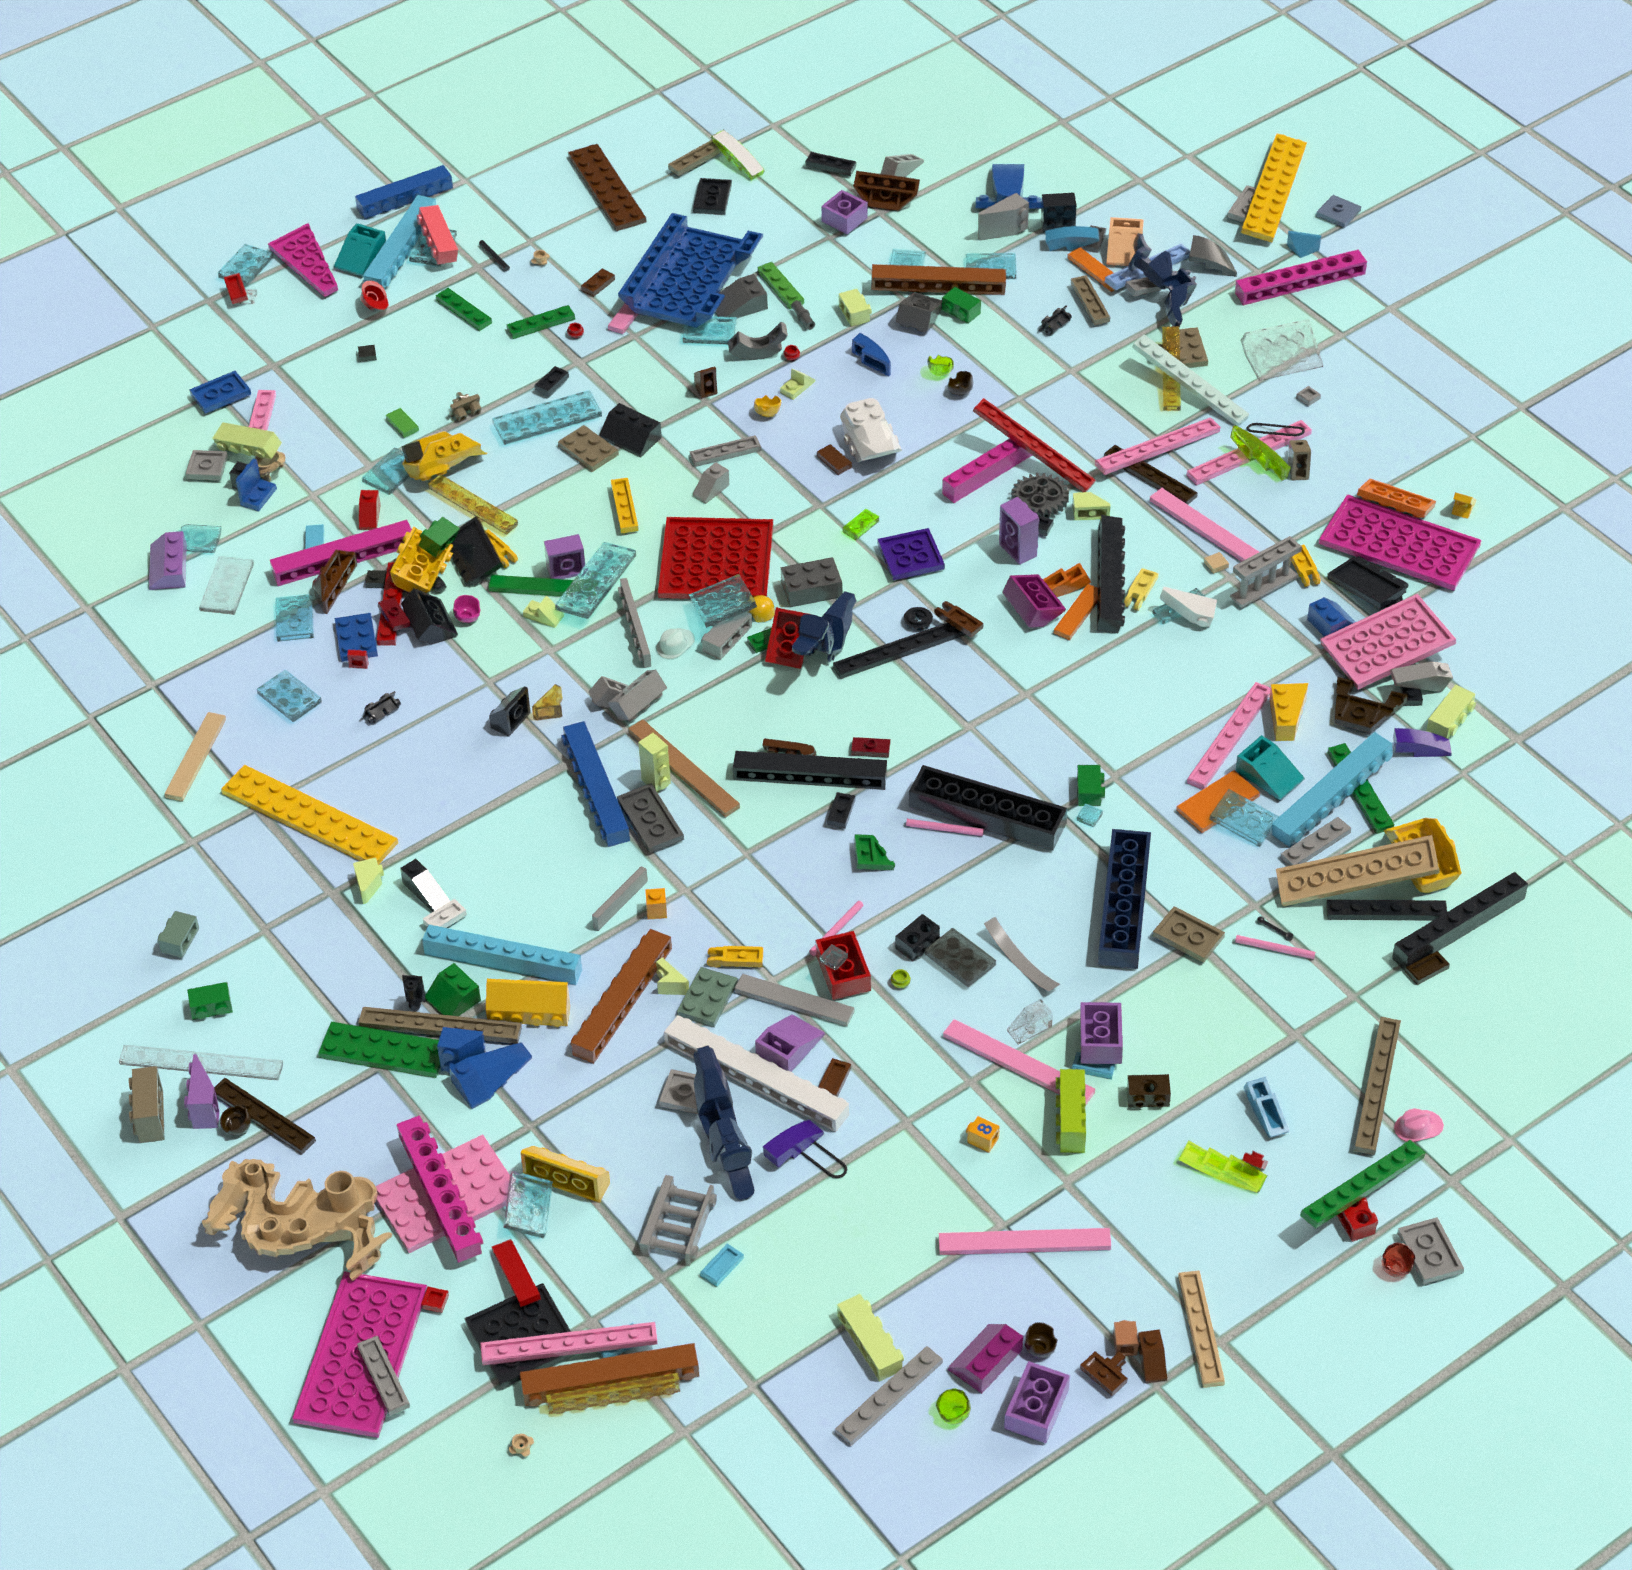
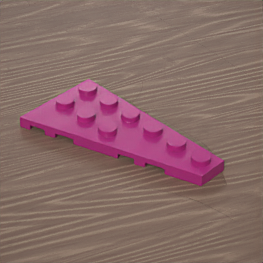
M309 223L268 243V248L321 295L326 297L338 291V285L329 269L328 263L325 261V257Z

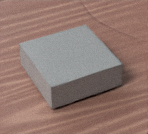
M1307 386L1296 394V398L1309 407L1321 399V394Z

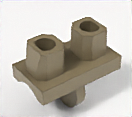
M456 393V399H453V404L450 405L451 411L449 414L451 417L455 416L460 422L467 418L466 411L468 410L473 415L481 413L482 408L479 403L480 396L478 393L470 397L468 394Z

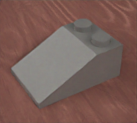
M1015 193L979 212L978 240L1014 236L1028 229L1029 202Z

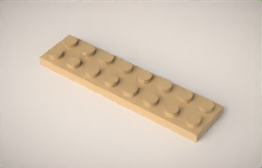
M1432 835L1276 869L1282 906L1440 873Z

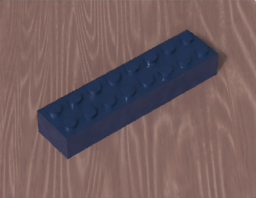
M1112 829L1098 965L1138 969L1151 832Z

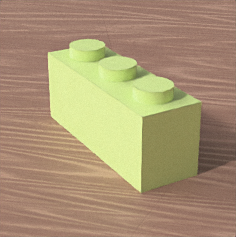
M1455 684L1429 717L1426 731L1447 739L1451 735L1454 736L1459 724H1463L1467 714L1473 712L1476 706V702H1474L1476 694Z
M652 733L638 742L641 780L646 785L652 783L655 790L659 792L671 784L668 745Z

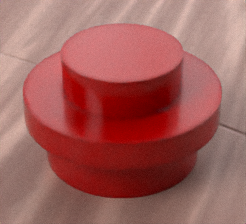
M571 323L568 326L567 334L570 337L578 338L584 334V328L580 323Z
M788 345L783 351V356L788 360H795L799 358L800 350L796 345Z

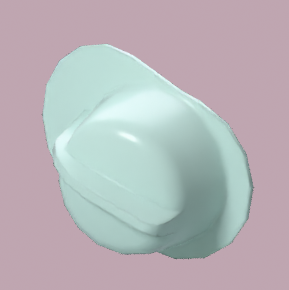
M668 629L662 633L656 650L663 658H677L693 645L695 636L687 629Z

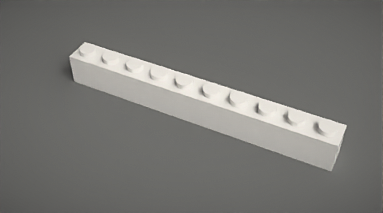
M677 1015L664 1031L666 1045L693 1059V1054L697 1051V1048L709 1045V1047L714 1049L719 1066L726 1076L834 1132H837L849 1117V1103L845 1099L838 1098L830 1094L826 1089H821L810 1081L795 1076L791 1071H786L775 1063L762 1059L756 1053H751L740 1045L727 1041L723 1036H718L707 1028L694 1024L690 1019Z

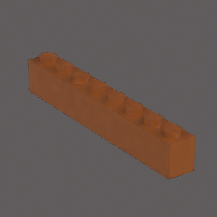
M872 264L871 290L948 293L952 288L956 287L968 294L1005 295L1006 269Z
M650 929L646 935L642 936L640 944L636 949H633L629 960L622 965L618 976L612 979L607 992H603L598 1005L592 1008L589 1018L583 1021L578 1034L572 1037L570 1045L572 1046L573 1056L593 1064L596 1062L656 974V961L661 958L666 959L671 952V936Z
M695 1343L520 1372L525 1406H539L543 1403H557L566 1399H581L590 1395H604L613 1391H626L637 1387L646 1388L650 1385L669 1384L673 1381L691 1380L700 1377Z

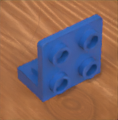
M254 458L236 478L240 504L252 510L260 511L277 490L275 483L260 478L257 459Z

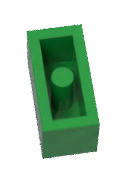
M954 287L942 297V310L969 324L981 314V300Z
M442 516L438 521L434 520L428 530H423L418 546L436 558L455 541L460 528Z
M1077 765L1078 806H1101V798H1105V787H1101V784H1104L1105 775L1104 772H1101V765Z
M227 982L187 989L193 1020L233 1013Z

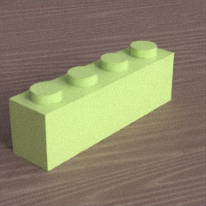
M222 422L212 438L217 444L216 446L222 451L227 450L236 454L243 453L247 456L253 455L268 459L273 458L282 444L277 435L272 431Z
M858 1294L837 1304L838 1318L878 1381L880 1382L895 1375L902 1368L903 1354L900 1349L896 1350L891 1335L883 1330L880 1318L878 1316L875 1317L872 1313L869 1301L864 1300L861 1294Z

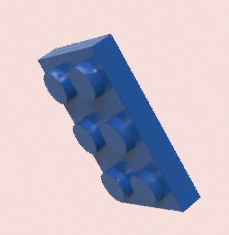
M236 370L189 389L190 395L205 414L252 394L251 389Z
M371 612L334 618L341 662L348 661V650L367 651L368 658L378 656Z

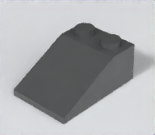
M755 274L738 278L719 292V294L724 295V299L715 314L720 322L724 323L768 309L767 292Z
M913 292L899 303L896 323H900L902 327H914L917 331L926 332L932 328L941 312L942 300Z

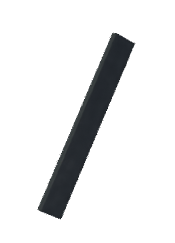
M945 623L833 662V668L839 678L843 679L957 639L966 634L951 624Z

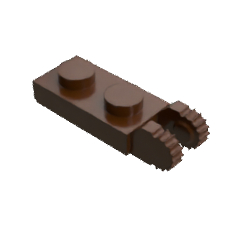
M947 601L942 603L943 609L940 607L934 609V613L939 619L946 621L971 638L984 628L983 622L957 605L955 606Z
M768 738L763 739L762 746L764 750H767V753L782 752L785 754L817 755L815 748L811 744Z

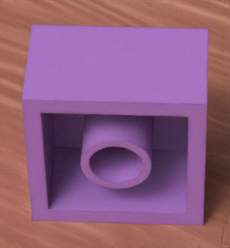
M844 190L839 191L821 206L822 222L845 234L850 233L868 218L867 202Z
M579 534L544 541L546 567L550 578L566 579L586 574L584 548Z

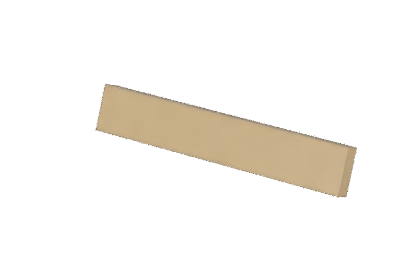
M207 713L164 793L165 798L184 801L226 721L225 715Z
M1200 1270L1178 1273V1279L1202 1387L1225 1386L1224 1374Z

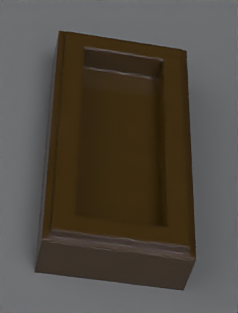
M1436 951L1407 966L1405 973L1416 985H1419L1449 969L1450 963Z

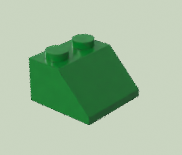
M453 963L438 973L426 993V1001L441 1015L460 1016L481 1001L479 985Z

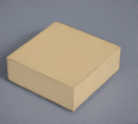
M1220 552L1204 558V563L1213 574L1229 568V562Z

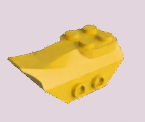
M442 431L416 440L420 442L423 452L422 458L410 463H406L404 459L402 465L410 478L426 481L431 479L432 475L437 474V476L446 474L450 467L459 464L469 456L485 455L487 452L481 449L480 443L462 433L451 435L446 431Z
M414 526L410 533L406 532L402 540L405 543H400L396 551L399 555L390 573L392 581L397 587L407 592H411L415 588L427 593L431 590L439 573H444L447 566L445 562L449 563L453 555L451 553L453 545L450 544L435 558L418 546L421 540L420 535L423 531Z
M1425 817L1384 830L1391 844L1432 835L1440 873L1411 879L1418 891L1430 893L1449 887L1462 874L1455 843L1449 838L1445 827L1440 824L1437 818Z

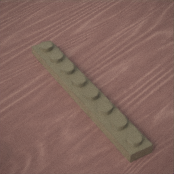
M363 1007L358 1021L361 1027L437 1036L441 1035L443 1027L483 1031L485 1041L513 1044L519 1042L522 1024L517 1022Z
M1380 1017L1354 1149L1356 1152L1376 1154L1401 1020Z

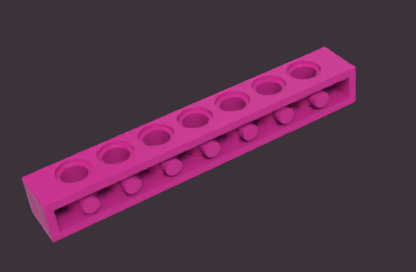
M1358 249L1236 280L1235 294L1242 305H1247L1365 275L1367 260Z
M419 1115L396 1124L398 1136L457 1262L459 1263L482 1254L481 1245L484 1244L480 1232L476 1233L474 1230L476 1225L473 1217H468L466 1213L468 1208L465 1201H460L459 1196L461 1194L457 1184L453 1185L451 1182L453 1180L449 1168L445 1169L444 1167L446 1164L442 1153L438 1154L436 1150L438 1145L435 1138H430L429 1134L431 1131L428 1123H423Z

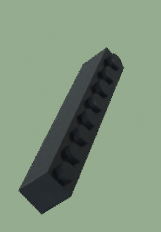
M1101 515L1098 525L1097 631L1118 634L1120 627H1123L1125 623V616H1122L1125 610V603L1122 602L1125 597V590L1122 589L1125 584V577L1122 576L1125 571V564L1122 563L1125 559V551H1122L1125 546V538H1123L1125 526L1123 525V518Z
M735 751L733 780L885 790L887 760Z
M1516 872L1511 873L1396 942L1392 959L1405 971L1407 966L1436 951L1442 950L1523 901L1526 897L1528 883Z

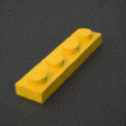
M628 477L611 480L621 533L639 531Z

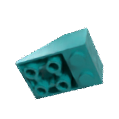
M356 223L346 236L334 268L363 276L386 242L385 231Z
M1262 735L1237 755L1235 771L1278 800H1282L1305 780V777L1281 749Z

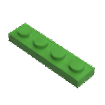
M772 261L757 267V272L789 309H792L791 304L796 300L800 301L802 305L805 304L802 295Z

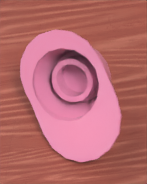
M1413 1108L1407 1110L1397 1119L1394 1129L1400 1139L1406 1142L1409 1140L1417 1142L1438 1136L1443 1131L1444 1124L1436 1113Z

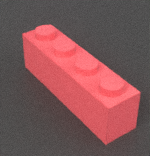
M439 205L419 207L417 223L421 225L423 236H426L427 246L431 248L432 257L436 259L437 264L457 262L458 248Z

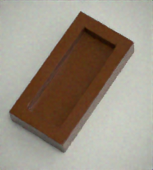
M831 444L817 451V457L837 475L852 468V462Z
M832 1058L819 1088L826 1089L830 1094L838 1097L851 1071V1063Z

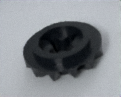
M924 607L910 608L904 614V624H907L908 628H914L915 631L918 628L924 630L925 627H930V624L933 622L931 611Z

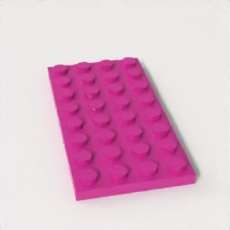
M1348 494L1319 538V544L1355 557L1361 556L1372 563L1453 591L1458 586L1482 542L1478 538Z
M344 1271L292 1418L293 1423L379 1438L387 1409L364 1363L357 1344L378 1336L397 1378H399L422 1309L421 1303L428 1288L427 1285L361 1274L352 1281L350 1279V1272Z

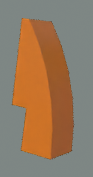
M1080 563L1065 572L1061 568L1043 579L1056 597L1069 594L1091 583L1090 578Z

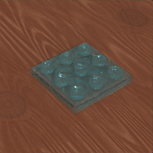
M739 574L689 594L690 600L706 628L715 626L719 622L732 619L736 615L757 607L754 598Z

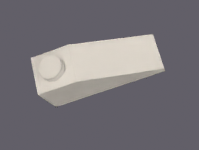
M1163 586L1159 597L1161 601L1191 623L1201 627H1210L1214 618L1216 599Z

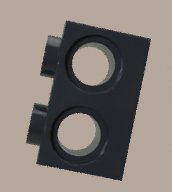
M921 914L895 936V949L911 961H914L917 957H921L929 947L938 943L940 939V926L924 914Z

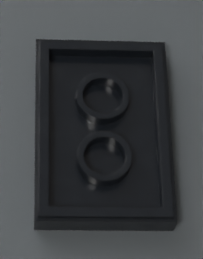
M700 178L693 213L726 215L732 180Z

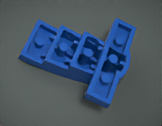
M992 164L994 197H989L988 195L976 197V208H989L1017 193L1029 202V209H1041V197L1036 195L1023 197L1024 164Z

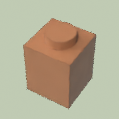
M1122 1320L1114 1322L1113 1339L1115 1355L1119 1351L1125 1356L1138 1355L1139 1342L1136 1321Z

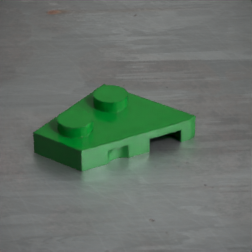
M854 835L857 869L894 870V861L888 859L886 856L887 852L879 845V841L874 835Z

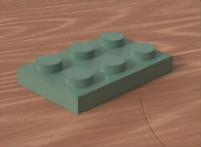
M700 967L677 1010V1015L715 1028L738 983V978Z

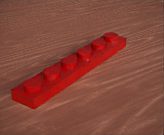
M388 562L382 601L395 597L401 607L404 590L393 583L390 571L395 562ZM381 613L376 640L377 646H396L398 630L393 631Z

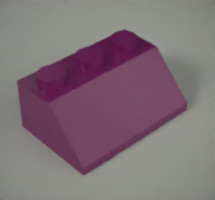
M1039 574L1010 575L1002 591L1008 602H1010L1028 627H1044L1066 610Z
M988 1324L947 1367V1370L982 1394L1023 1350V1335L1007 1324Z

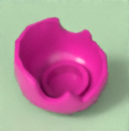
M461 595L455 599L453 613L458 621L471 623L480 616V602L472 595Z

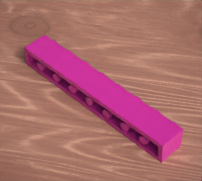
M403 520L270 559L271 571L277 585L281 586L319 575L322 566L326 564L336 549L355 552L357 563L396 552L400 543H405L402 540L406 532L410 533L412 529L408 520Z

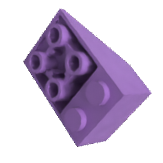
M791 1014L767 1027L755 1040L756 1054L762 1059L773 1062L778 1067L792 1072L822 1039L825 1033Z
M193 1054V1060L189 1062V1075L191 1076L190 1079H187L186 1083L188 1096L184 1098V1106L188 1108V1120L192 1122L193 1129L218 1128L220 1109L214 1086L197 1054Z

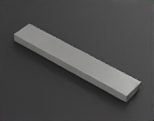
M746 974L741 975L735 987V993L848 1027L855 1012V1007Z

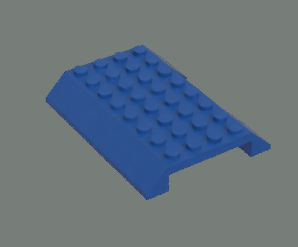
M671 213L619 291L618 296L635 313L697 328L712 318L724 299V295L719 294L720 290L734 268L751 257L763 238V234L748 230L743 239L688 227L687 216Z

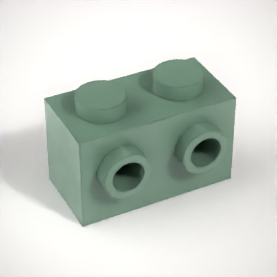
M174 911L171 918H168L163 932L158 935L157 943L161 953L180 958L184 957L199 930L197 916Z

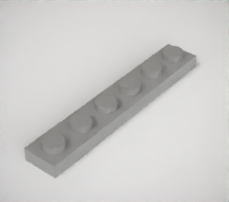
M627 578L620 579V587H617L619 598L623 597L621 599L622 608L627 610L625 612L626 621L631 623L629 625L630 634L635 636L633 638L634 647L639 649L637 650L638 660L643 662L644 668L652 667L651 654Z
M926 1346L835 1428V1434L848 1445H854L942 1365L943 1358Z

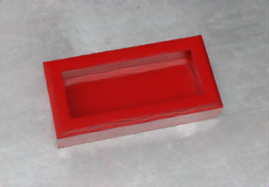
M240 273L224 277L232 305L248 300Z

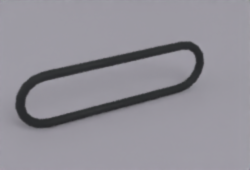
M1251 423L1246 428L1247 431L1252 433L1293 437L1300 436L1305 432L1304 428L1298 426ZM1261 425L1300 429L1302 432L1289 434L1251 430L1249 427Z
M816 1141L814 1144L844 1167V1172L841 1175H833L803 1151L801 1152L804 1157L833 1178H842L847 1173V1165Z

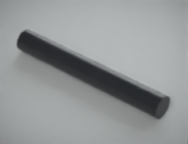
M484 240L479 241V245L504 271L510 269V266Z

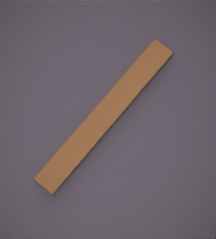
M642 719L628 728L629 733L638 741L654 733L668 745L670 769L724 817L729 816L740 808V803L645 720Z

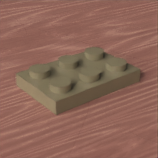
M1198 327L1164 331V338L1166 344L1170 345V354L1188 368L1208 366V358Z
M585 425L558 441V447L592 472L619 455L618 449Z
M1173 906L1154 929L1153 937L1204 963L1224 939L1225 932Z

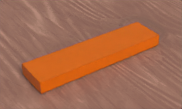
M1081 247L1068 254L1067 259L1108 290L1114 291L1105 282V277L1114 272Z
M1090 584L1086 585L1055 627V635L1071 640L1097 604V587Z

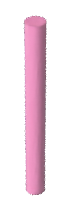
M908 818L906 821V826L976 836H983L984 833L982 828Z
M857 901L822 938L836 935L864 906L863 903ZM815 945L809 950L812 956L816 955Z
M1236 935L1235 943L1314 959L1316 953L1315 951Z

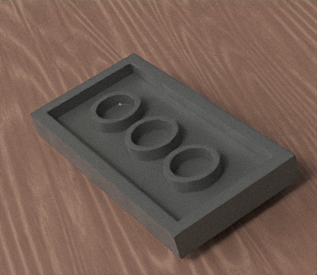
M652 783L617 796L621 809L649 853L684 840L683 832Z

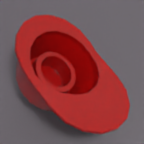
M365 281L362 284L360 299L363 305L369 310H385L389 307L386 291L379 283Z

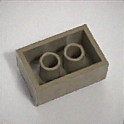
M157 1066L132 1069V1077L128 1081L129 1089L132 1090V1094H129V1104L132 1107V1111H129L130 1123H133V1134L138 1136L139 1143L165 1140L164 1093Z

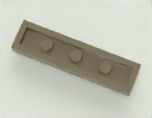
M714 138L669 163L668 169L677 176H681L727 150V148Z
M1087 275L1071 278L1070 284L1092 323L1099 325L1110 322V315Z

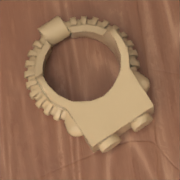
M276 451L272 459L256 456L254 459H257L260 478L270 482V473L284 466L286 461L285 454Z

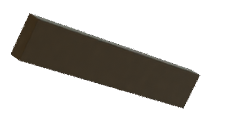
M1113 445L1104 453V457L1124 449ZM1145 461L1122 468L1158 490L1161 488L1165 489L1187 505L1198 497V492Z
M224 1077L214 1087L217 1099L229 1107H234L236 1104L244 1108L246 1107L253 1123L301 1155L316 1142V1138L227 1078Z

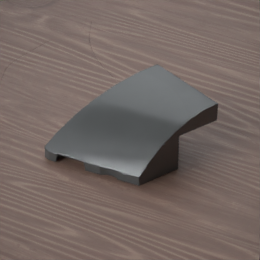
M1193 235L1189 256L1190 262L1206 263L1205 268L1222 270L1221 275L1237 277V271L1228 255L1218 244L1205 237Z

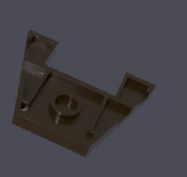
M1338 677L1335 724L1372 733L1407 702L1408 695L1391 691L1385 704L1350 695L1354 687L1352 680Z

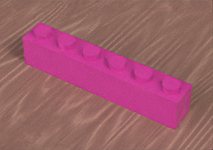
M1009 438L942 479V494L953 503H956L1033 455Z

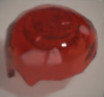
M1395 1242L1385 1249L1381 1259V1266L1388 1275L1403 1278L1410 1274L1416 1257L1409 1246L1404 1243Z

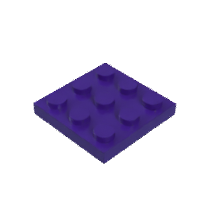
M929 528L877 539L878 547L892 580L945 569V563Z

